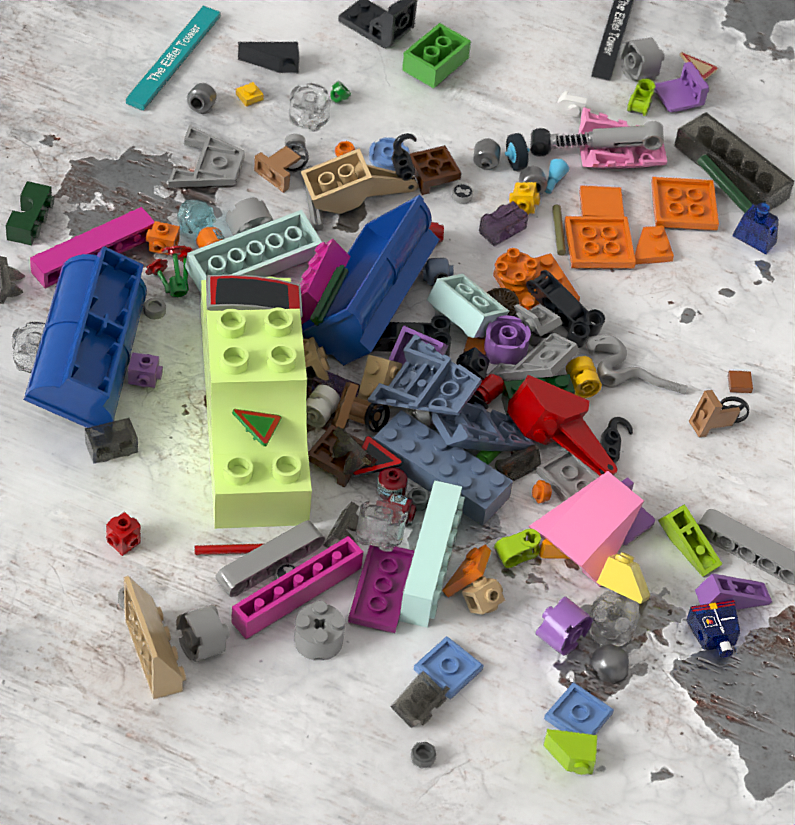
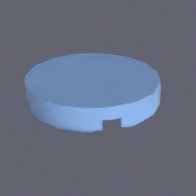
M381 138L378 142L371 144L369 160L374 166L395 171L391 160L395 138ZM402 142L401 147L408 151L410 154L408 146L406 148V146L403 145L404 142Z

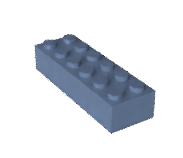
M402 410L373 437L374 440L402 460L403 465L396 468L404 471L407 478L429 492L432 491L434 480L461 486V496L465 497L462 513L482 526L510 498L513 480L464 449L446 445L440 434Z

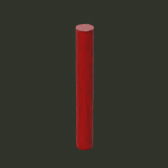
M263 544L194 545L195 555L247 554Z

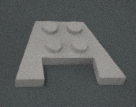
M189 125L184 138V145L202 148L194 172L173 168L168 181V188L235 185L245 157V151Z
M532 332L529 345L536 347L517 365L499 363L489 374L498 375L503 381L526 379L528 375L535 378L553 377L579 352L576 343L554 332L546 333L541 337Z

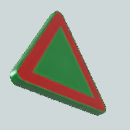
M233 409L232 414L246 428L245 431L250 432L253 435V440H257L264 447L268 445L282 419L280 415L241 409Z

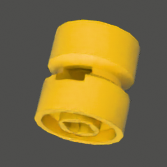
M579 356L567 363L565 370L570 375L575 395L589 398L601 390L602 384L590 357Z

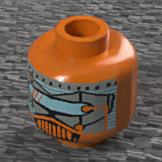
M206 227L199 232L196 244L199 248L223 240L225 237L220 229Z

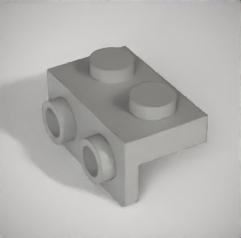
M519 304L514 306L516 310L515 317L521 319V323L525 326L528 325L530 332H534L540 337L546 333L553 332L558 326L562 325L560 317L541 304L530 310L525 309Z

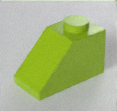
M554 729L546 730L543 746L566 771L579 775L593 773L596 762L597 735Z

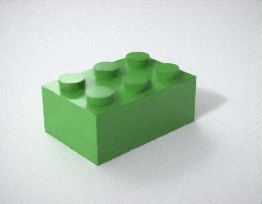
M439 23L404 52L402 71L435 88L469 59L471 40Z

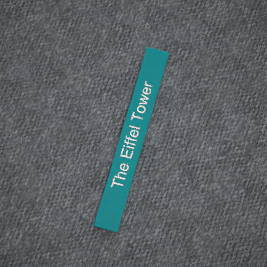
M203 5L126 97V104L144 111L218 21L220 11Z

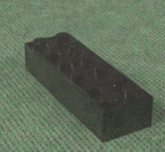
M707 112L678 128L674 147L698 166H700L697 163L698 159L706 154L758 209V214L761 216L765 212L767 213L766 210L760 209L762 203L768 204L770 211L790 198L795 181Z

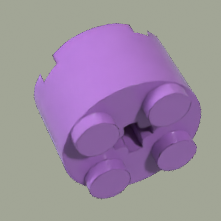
M500 316L497 317L496 321L488 324L484 348L491 364L517 365L528 354L531 335L528 325L525 326L521 323L522 320L518 317Z
M565 596L554 608L549 606L544 611L542 618L545 620L538 627L535 634L558 653L565 656L579 645L576 641L581 635L583 637L587 635L593 619L587 612Z

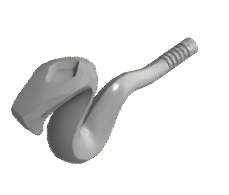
M612 335L588 337L586 346L590 355L594 351L614 354L602 360L597 367V374L602 384L612 387L631 378H640L661 388L671 389L682 394L686 393L687 385H680V383L658 378L639 367L612 370L613 367L622 363L627 357V350L624 344Z

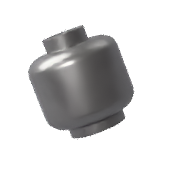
M199 83L188 93L187 103L193 111L204 113L215 104L217 95L211 85Z
M489 138L478 141L474 148V163L485 170L496 167L500 160L501 148L499 144Z
M529 166L520 173L519 182H536L537 193H540V195L544 193L547 188V179L541 168Z

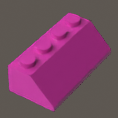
M334 239L326 243L321 242L315 248L316 253L308 262L309 267L302 275L303 280L299 284L301 285L302 301L301 324L311 318L335 269L340 267V265L346 267L350 259V255Z

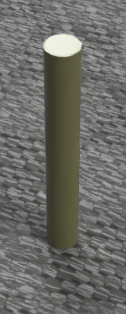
M556 204L553 205L552 209L557 254L563 256L566 254L561 206Z

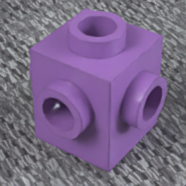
M132 352L128 367V384L155 388L157 379L161 380L163 366H159V356Z

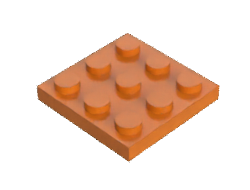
M652 177L651 187L655 226L718 230L719 221L713 180Z
M565 216L564 224L572 268H635L636 261L627 216Z
M551 253L535 258L538 262L535 278L540 275L541 271H549L580 301L579 295ZM494 269L493 276L499 286L513 291L519 299V305L530 310L540 304L530 294L526 284L511 285L505 283L497 276Z

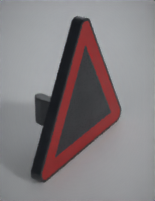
M366 436L352 474L353 477H360L380 472L384 469L400 467L403 463L400 458L371 436Z

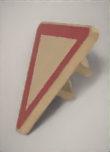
M684 52L680 53V57L686 63L692 62L695 68L699 70L704 81L718 70V67Z

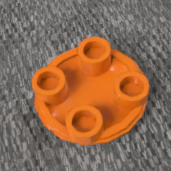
M509 248L507 253L502 254L496 260L495 272L505 283L523 285L535 278L538 262L535 258L520 252L517 248Z

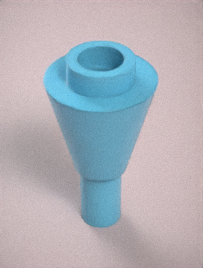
M551 160L546 193L551 194L555 184L569 171V166L564 160Z

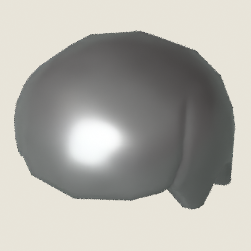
M614 644L600 646L593 652L592 668L593 671L598 672L602 681L615 683L623 680L628 675L629 658L623 648Z

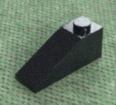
M238 42V60L278 73H299L298 42Z

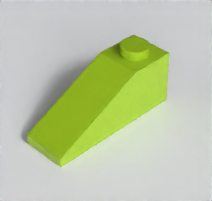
M685 504L658 519L671 542L702 577L722 565V562Z

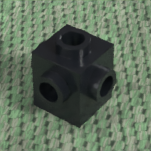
M474 347L460 354L456 365L460 364L483 380L487 376L490 360Z

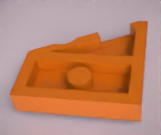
M664 226L643 227L635 252V265L672 262L674 255Z
M486 544L478 549L475 547L467 553L465 560L442 590L448 598L483 576L491 554V550Z

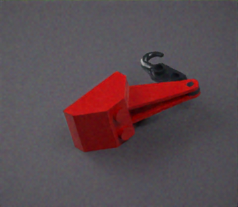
M530 375L526 377L508 402L507 413L525 437L544 445L556 441L599 476L607 471L614 476L618 470L615 464L620 458L621 437L617 430V424L624 425L628 429V433L630 435L633 434V428L626 419L614 417L609 421L608 427L602 433L601 441L599 442L583 419L589 410V400Z

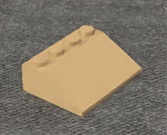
M126 576L124 577L125 621L152 697L157 699L182 692L183 681H186L183 667H178L176 647H171L169 643L171 640L168 626L164 627L162 624L164 618L161 607H156L154 599L132 578Z

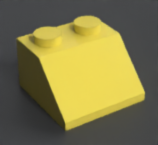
M624 552L609 556L597 583L640 604L649 600L651 595L639 564L633 561L634 557Z

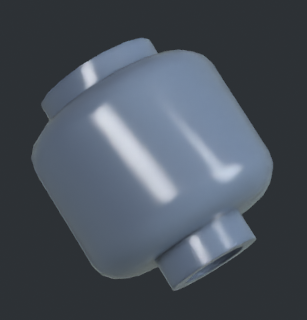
M429 258L423 266V279L427 281L429 286H434L433 279L438 273H446L448 276L454 275L453 265H449L447 258Z

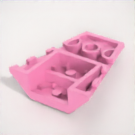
M583 107L579 133L585 134L587 132L588 134L589 131L591 132L597 128L631 127L627 125V121L619 119L617 122L608 119L606 114L599 113V115L590 113V109ZM664 143L657 150H649L644 146L594 149V147H588V145H585V147L580 145L583 167L626 169L667 164Z
M607 471L528 527L540 533L543 540L547 539L581 567L582 572L601 587L602 585L598 584L597 581L609 556L618 553L644 500Z

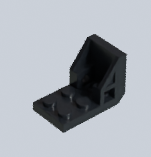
M358 0L338 16V21L380 47L386 48L415 27L417 0H398L388 7V11L370 0Z

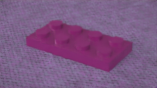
M370 541L348 616V623L396 633L403 592L413 560L414 550Z

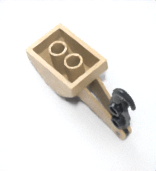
M406 133L395 139L391 158L395 171L367 165L360 148L301 171L315 209L342 214L359 207L366 197L415 191L418 188L417 181L413 176L415 168L409 152L401 147V143L404 140L412 139L416 142L417 138L415 135Z

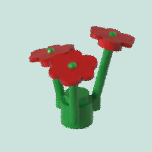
M180 245L166 247L161 250L162 253L168 252V256H173L175 276L170 277L169 282H167L163 275L164 270L168 267L167 259L153 261L152 264L146 267L145 273L146 275H158L164 285L165 293H170L171 297L185 296L189 291L188 271L185 268L187 254L194 250ZM178 260L183 262V278L180 275Z

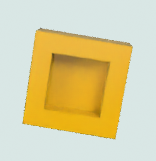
M254 82L236 88V95L245 106L264 99V94Z

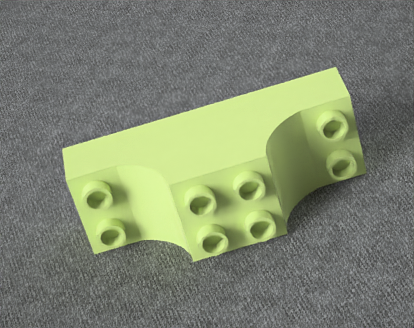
M267 277L291 282V278ZM201 280V329L214 529L297 526L304 521L310 520L312 495L307 444V374L300 309H226L224 311L207 310L206 280ZM233 409L276 414L282 417L266 447L262 446L257 440H253V435L245 431L246 428L232 414Z

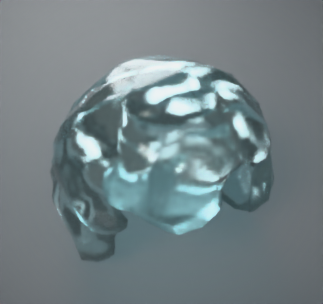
M194 199L184 201L177 213V220L183 233L192 234L194 232L199 234L202 229L213 227V224L216 222L213 207L209 206L205 201Z

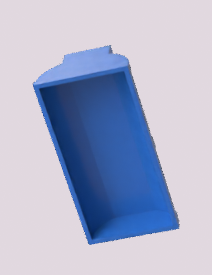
M421 195L412 198L364 226L348 251L350 259L345 268L348 269L349 273L324 322L316 326L309 319L301 324L303 339L314 337L318 346H323L326 354L333 355L343 366L372 352L440 240L429 229L432 216Z
M105 246L102 247L97 255H77L63 263L23 399L24 401L102 435L109 436L114 426L119 397L127 366L131 359V350L142 307L147 296V287L141 278L143 264Z

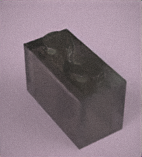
M130 418L85 428V444L93 464L138 453V437Z

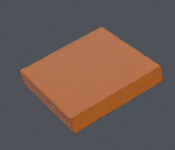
M580 185L581 216H624L621 187Z

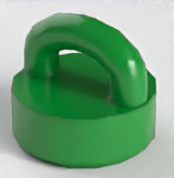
M336 81L332 85L333 89L330 92V97L334 103H339L342 100L346 101L351 96L350 91L342 82Z

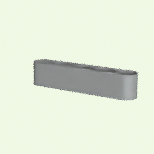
M708 509L698 522V526L709 542L787 584H795L794 551L715 509Z
M304 521L224 566L218 571L215 578L230 597L238 596L276 574V570L280 565L286 563L294 564L318 550L325 542V537L311 521Z

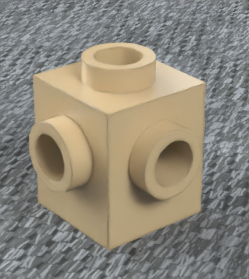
M485 576L473 581L471 586L461 591L470 613L485 614L493 612L498 608L499 604L505 601L501 584L496 579L486 578Z

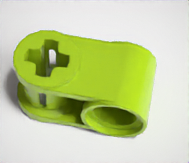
M639 80L634 93L630 97L627 111L633 110L642 113L645 117L647 116L655 90V83L652 80Z
M526 529L517 534L499 539L494 544V549L504 567L512 568L525 561L535 559L539 555L541 536L534 529Z

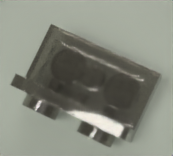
M422 671L390 707L410 728L419 723L424 725L432 717L430 712L433 708L437 709L446 701L447 697L445 694L450 688L447 685L440 688Z

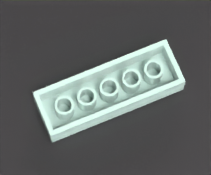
M299 210L189 252L185 268L201 293V280H206L208 275L234 274L268 277L311 260L316 253L315 248L322 241L303 210Z
M434 480L403 592L399 619L401 622L428 628L430 618L435 619L437 603L442 593V584L447 574V565L452 555V546L457 536V527L460 525L465 497L461 496V486Z

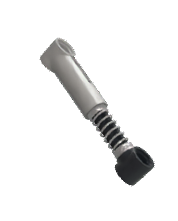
M649 121L644 126L597 128L591 132L589 131L588 134L587 132L585 134L580 132L576 135L574 132V135H570V133L565 135L563 133L560 136L559 133L551 134L545 128H536L531 132L530 151L533 155L542 157L548 155L551 149H558V147L562 149L563 146L567 149L569 146L572 148L577 146L579 148L580 145L583 147L588 145V147H594V149L644 146L649 150H657L664 143L663 126L660 122Z

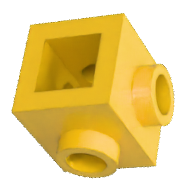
M515 182L514 191L509 195V203L513 205L514 213L522 215L535 214L536 205H540V193H537L536 182Z

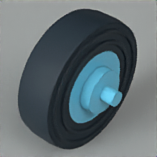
M520 133L508 135L505 156H507L510 166L515 171L527 168L529 148H527L523 135Z

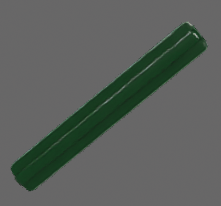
M706 154L698 159L697 163L748 218L751 219L758 213V209Z
M340 265V267L335 269L311 315L310 320L316 326L324 322L349 273L344 265Z

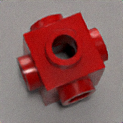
M123 512L119 516L110 519L106 524V540L110 546L123 556L141 543V525L136 518H131L126 512Z

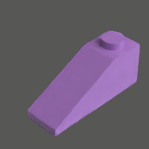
M712 573L695 589L700 605L734 601L718 604L717 606L735 605L719 607L715 609L716 612H727L770 605L772 603L765 584L758 581Z

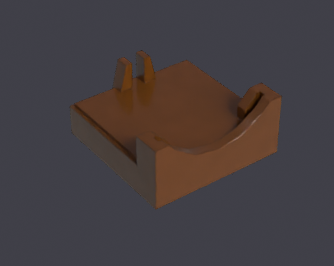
M445 145L410 153L415 168L414 175L421 195L430 194V187L461 180L462 173Z
M332 424L308 451L309 462L336 476L337 484L345 488L352 476L364 441Z

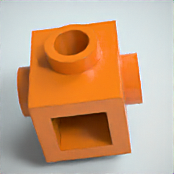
M155 221L152 229H148L146 235V242H149V251L168 255V252L162 253L161 250L166 247L179 245L180 226Z

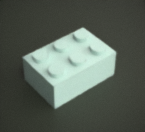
M464 274L438 278L427 298V301L433 305L435 310L442 312L450 319L451 323L458 325L471 338L485 336L490 322L492 323L496 321L497 317L505 316L509 313V310Z

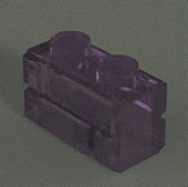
M514 201L507 205L502 204L496 211L491 214L486 213L481 217L479 233L485 239H488V242L493 246H496L526 229L529 216Z

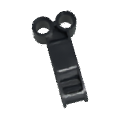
M541 271L537 278L526 283L530 294L542 306L560 317L562 326L568 331L566 339L576 343L578 348L583 347L588 336H597L600 333L605 322L603 312L597 309L588 311L549 271Z
M436 315L431 319V323L389 322L372 351L392 352L402 327L406 326L448 345L445 355L449 357L452 340L449 335L450 319L444 315Z

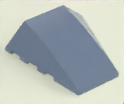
M414 334L403 350L406 358L403 367L389 386L379 383L368 398V402L459 416L482 380L460 364L456 365L453 363L450 357L440 354L434 346L424 343L419 336Z
M474 402V404L467 403L459 416L434 412L432 415L433 423L448 446L484 451L533 449L535 446L531 439L523 435L510 416L492 409L491 413L487 412L484 406L477 402Z

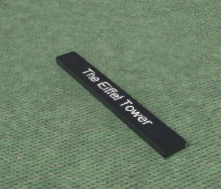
M634 0L613 1L591 77L611 80Z

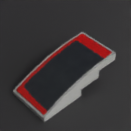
M227 274L208 275L206 277L207 310L300 309L302 318L301 285L251 275Z

